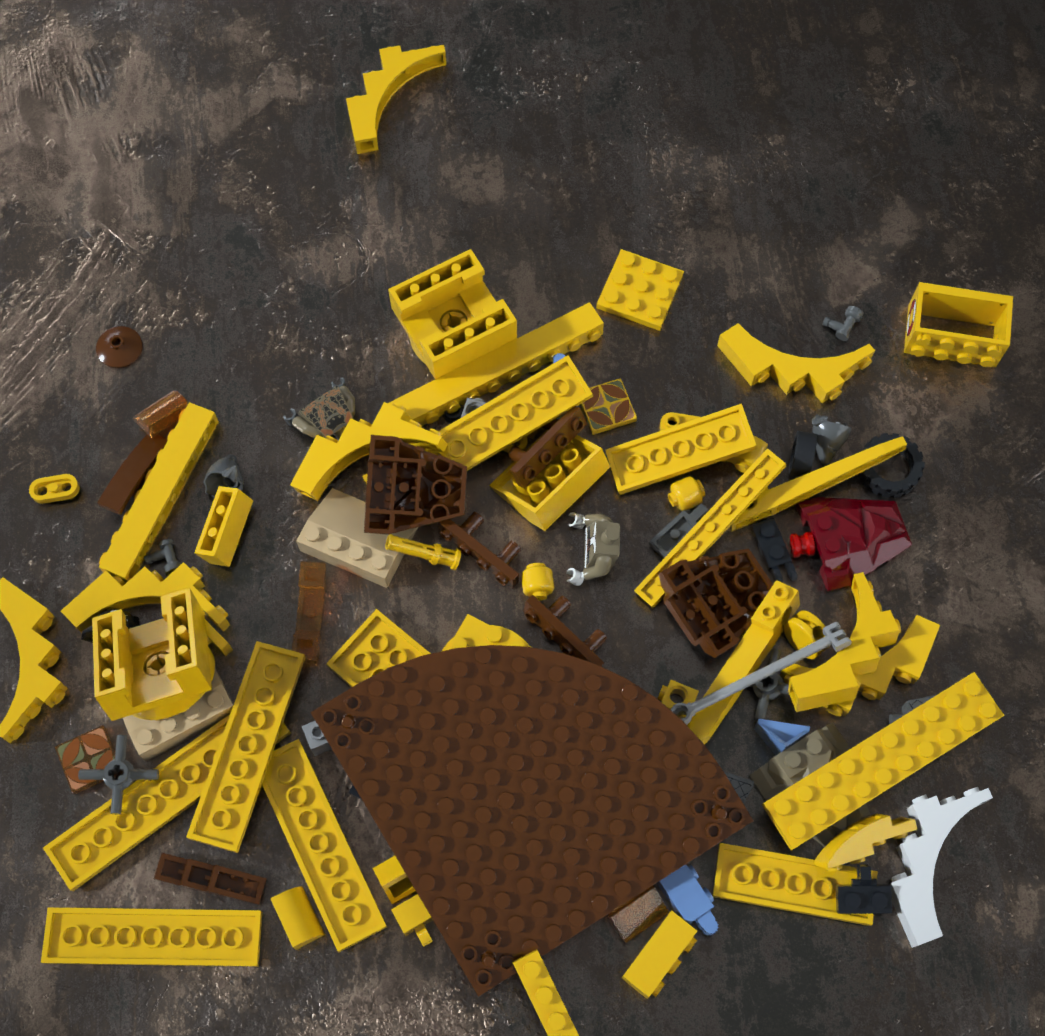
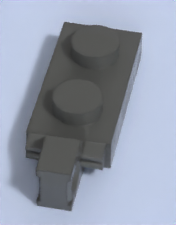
M701 503L692 512L689 509L683 510L649 541V545L664 559L709 509Z

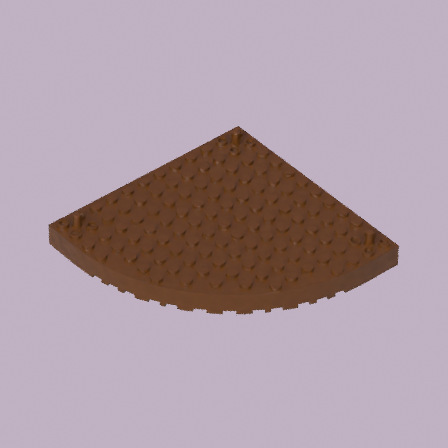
M486 645L455 648L427 654L387 668L310 712L478 997L517 973L512 963L513 961L536 949L542 957L753 822L752 817L724 771L703 742L682 719L656 697L628 679L595 663L560 652L525 646Z

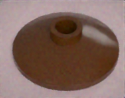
M118 326L108 329L100 336L96 344V353L100 361L106 366L124 368L133 364L139 358L143 344L135 330L125 326Z

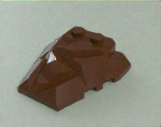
M371 435L364 533L389 535L464 516L467 466L441 455L437 456L425 451L422 447L413 446L398 437Z
M749 548L721 553L715 557L708 558V556H704L693 561L681 560L659 573L660 584L665 592L663 597L665 605L691 644L694 646L700 644L704 652L713 658L718 657L738 643L740 636L752 624V616L773 586V583Z

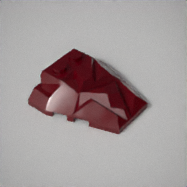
M817 497L796 504L803 527L809 525L823 563L819 571L827 593L851 587L854 574L864 572V575L870 574L878 566L890 561L912 546L896 501Z

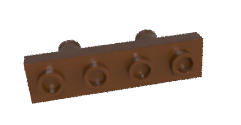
M579 407L571 408L560 419H554L542 426V428L548 431L528 451L517 446H513L508 453L510 459L517 462L510 471L518 486L525 489L587 425L586 419Z
M474 511L461 526L450 519L438 522L441 537L448 542L453 541L458 545L457 548L461 550L462 554L467 557L470 555L477 560L476 564L482 570L492 572L495 575V579L501 585H508L513 589L518 584L519 573L511 568L509 564L520 553L521 547L511 540L498 555H495L471 535L484 522L483 517L479 513Z
M534 595L526 600L523 609L526 618L531 623H536L549 640H554L560 646L562 653L603 667L604 662L594 651L607 640L606 635L597 629L582 642L558 619L571 607L570 601L562 595L548 608Z

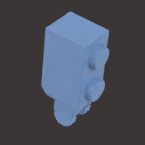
M691 864L682 866L656 883L675 913L688 924L695 922L699 930H702V933L706 936H713L718 931L719 924H717L715 917L710 911L714 908L712 904L714 898L706 887L702 889L696 880L699 876Z

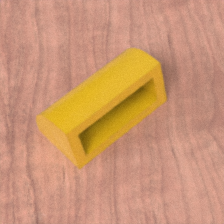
M396 856L373 868L391 904L416 891Z
M303 886L286 890L270 898L294 949L298 950L325 935Z

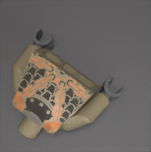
M341 377L340 385H335L332 381L331 390L302 408L298 414L291 408L290 411L293 416L291 418L283 416L289 426H294L308 436L315 438L316 435L326 438L327 435H334L339 441L350 418L353 419L356 414L355 397L346 386L345 379Z

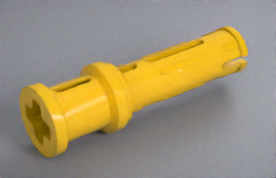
M389 534L385 544L386 550L429 560L432 565L438 563L449 566L451 570L457 569L461 558L460 549L451 550L442 547L438 543L432 546Z

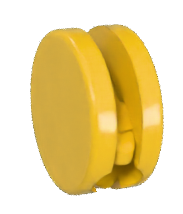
M802 610L785 622L784 633L791 646L797 651L825 637L823 628L826 626L817 616L809 611ZM829 647L807 657V659L817 658L819 655H821L822 652L826 651Z

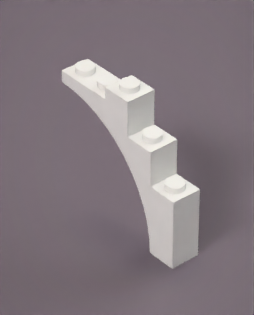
M978 787L965 791V797L956 800L955 796H951L940 802L937 796L928 798L927 795H922L913 799V804L906 809L910 818L916 821L917 834L914 833L902 838L903 843L896 847L906 872L891 877L892 883L889 885L892 886L893 906L912 948L943 936L938 924L933 900V876L936 860L945 838L959 819L971 809L993 798L989 788L980 791Z

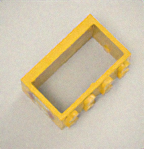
M919 282L908 305L904 353L915 355L916 357L927 356L937 360H953L961 364L972 363L983 367H997L1010 346L1013 296ZM921 315L994 326V337L992 339L921 328Z

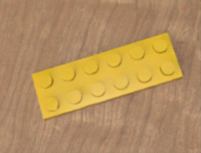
M739 404L617 445L605 451L619 495L756 450L757 445L743 406Z
M719 843L712 891L713 897L867 926L873 925L874 914H838L836 912V885L851 884V879H857V867L842 865L843 868L839 870L827 871L826 868L816 866L813 859ZM871 870L872 879H877L878 871Z

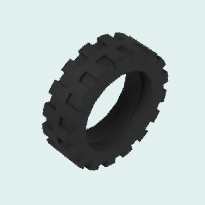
M884 433L880 437L875 436L870 442L866 443L862 451L900 436L897 433L892 435ZM904 436L907 446L904 451L900 452L908 461L910 473L907 478L902 481H888L880 477L873 467L858 474L859 478L863 479L864 486L872 489L874 494H882V497L885 498L890 496L898 498L902 494H908L921 479L923 469L925 468V462H922L923 454L918 451L917 444H912L908 437Z

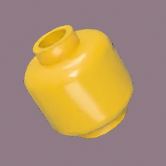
M691 476L672 483L670 487L671 493H668L670 504L672 507L677 506L680 511H686L699 506L703 502V497H705V490L699 479L695 480Z
M544 563L529 564L521 574L522 590L526 596L531 597L534 595L539 601L547 599V595L554 591L553 572Z

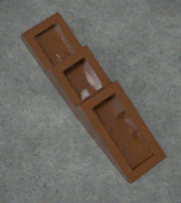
M149 432L120 466L97 504L104 509L121 515L130 498H134L136 492L141 489L147 472L153 469L156 463L158 452L164 449L168 440Z
M161 853L153 879L259 905L267 878L219 865H211L193 859Z

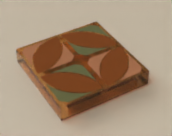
M104 725L55 746L73 794L104 781L79 780L78 773L80 769H104L109 762L115 760V751Z

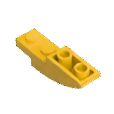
M877 813L865 817L836 835L814 860L815 865L826 868L827 871H835L843 868L842 864L848 862L851 864L864 862L865 857L874 854L873 846L885 844V839L905 838L908 836V832L917 830L916 821L906 817H898L891 820L889 815Z

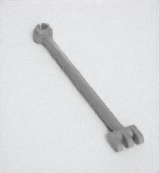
M834 622L823 628L825 637L693 703H677L672 707L671 711L678 717L686 715L682 720L687 725L697 712L829 646H832L835 652H838L850 646L852 641L849 637H846L843 629L840 630V624Z

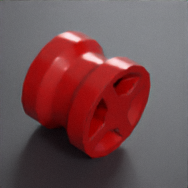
M805 532L804 535L796 533L790 535V549L793 558H799L804 554L814 556L815 543L812 532Z

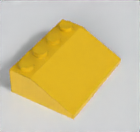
M546 430V431H545L528 449H526L525 451H528L548 430ZM576 435L525 489L518 486L510 471L517 463L515 461L489 486L530 523L546 531L610 468V465L601 447Z

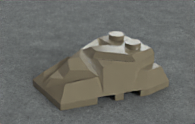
M831 723L821 729H817L774 756L768 763L758 768L748 777L754 781V786L762 798L767 801L848 751L849 746L834 723ZM867 803L812 838L825 847L842 830L865 817L871 816Z

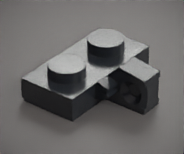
M857 864V879H851V884L836 885V912L838 914L892 913V886L889 884H877V879H872L871 866L868 864Z

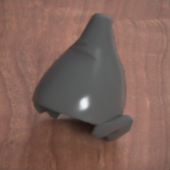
M817 414L812 419V433L817 435L816 452L822 465L827 466L831 463L836 452L847 441L851 428L846 423L827 421V416L821 417Z
M227 455L220 458L210 466L203 482L207 495L215 498L219 486L237 488L242 491L244 479L237 465L235 455Z

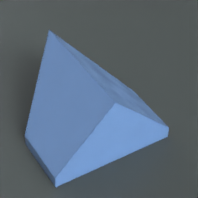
M758 719L755 724V731L776 756L806 737L810 732V726Z

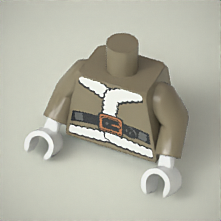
M574 512L569 514V516L575 518L574 523L568 524L569 526L578 529L583 528L585 525L586 527L583 572L574 568L568 569L566 573L573 577L568 579L567 582L580 586L584 579L591 580L605 576L618 559L620 554V524L613 523V520L606 514H586L585 516Z

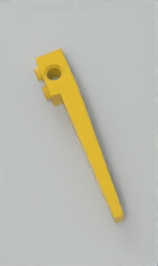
M902 436L878 444L771 489L767 487L753 501V506L747 508L729 528L731 532L796 505L897 455L906 449L907 443Z
M775 581L752 616V624L704 697L757 671L784 631L785 622L793 617L800 606L797 589L780 581ZM743 690L697 712L689 724H687L704 745L710 740Z

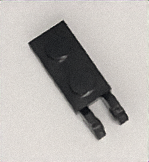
M770 518L752 524L750 527L751 532L774 582L777 580L783 583V577L779 570V567L784 566L791 581L797 580L795 567L775 519Z

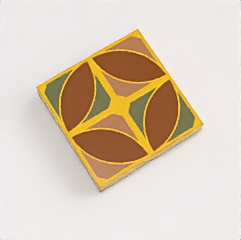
M621 378L590 387L589 389L593 397L580 404L592 435L637 421L636 414Z

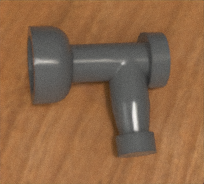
M848 306L845 311L847 319L844 324L826 317L823 325L836 330L835 335L838 339L848 341L850 337L849 332L854 323L860 322L864 317V312L860 308Z
M172 539L161 541L159 543L160 550L144 556L147 565L166 558L167 564L164 567V572L167 577L182 564V562L176 560L173 550L175 545Z

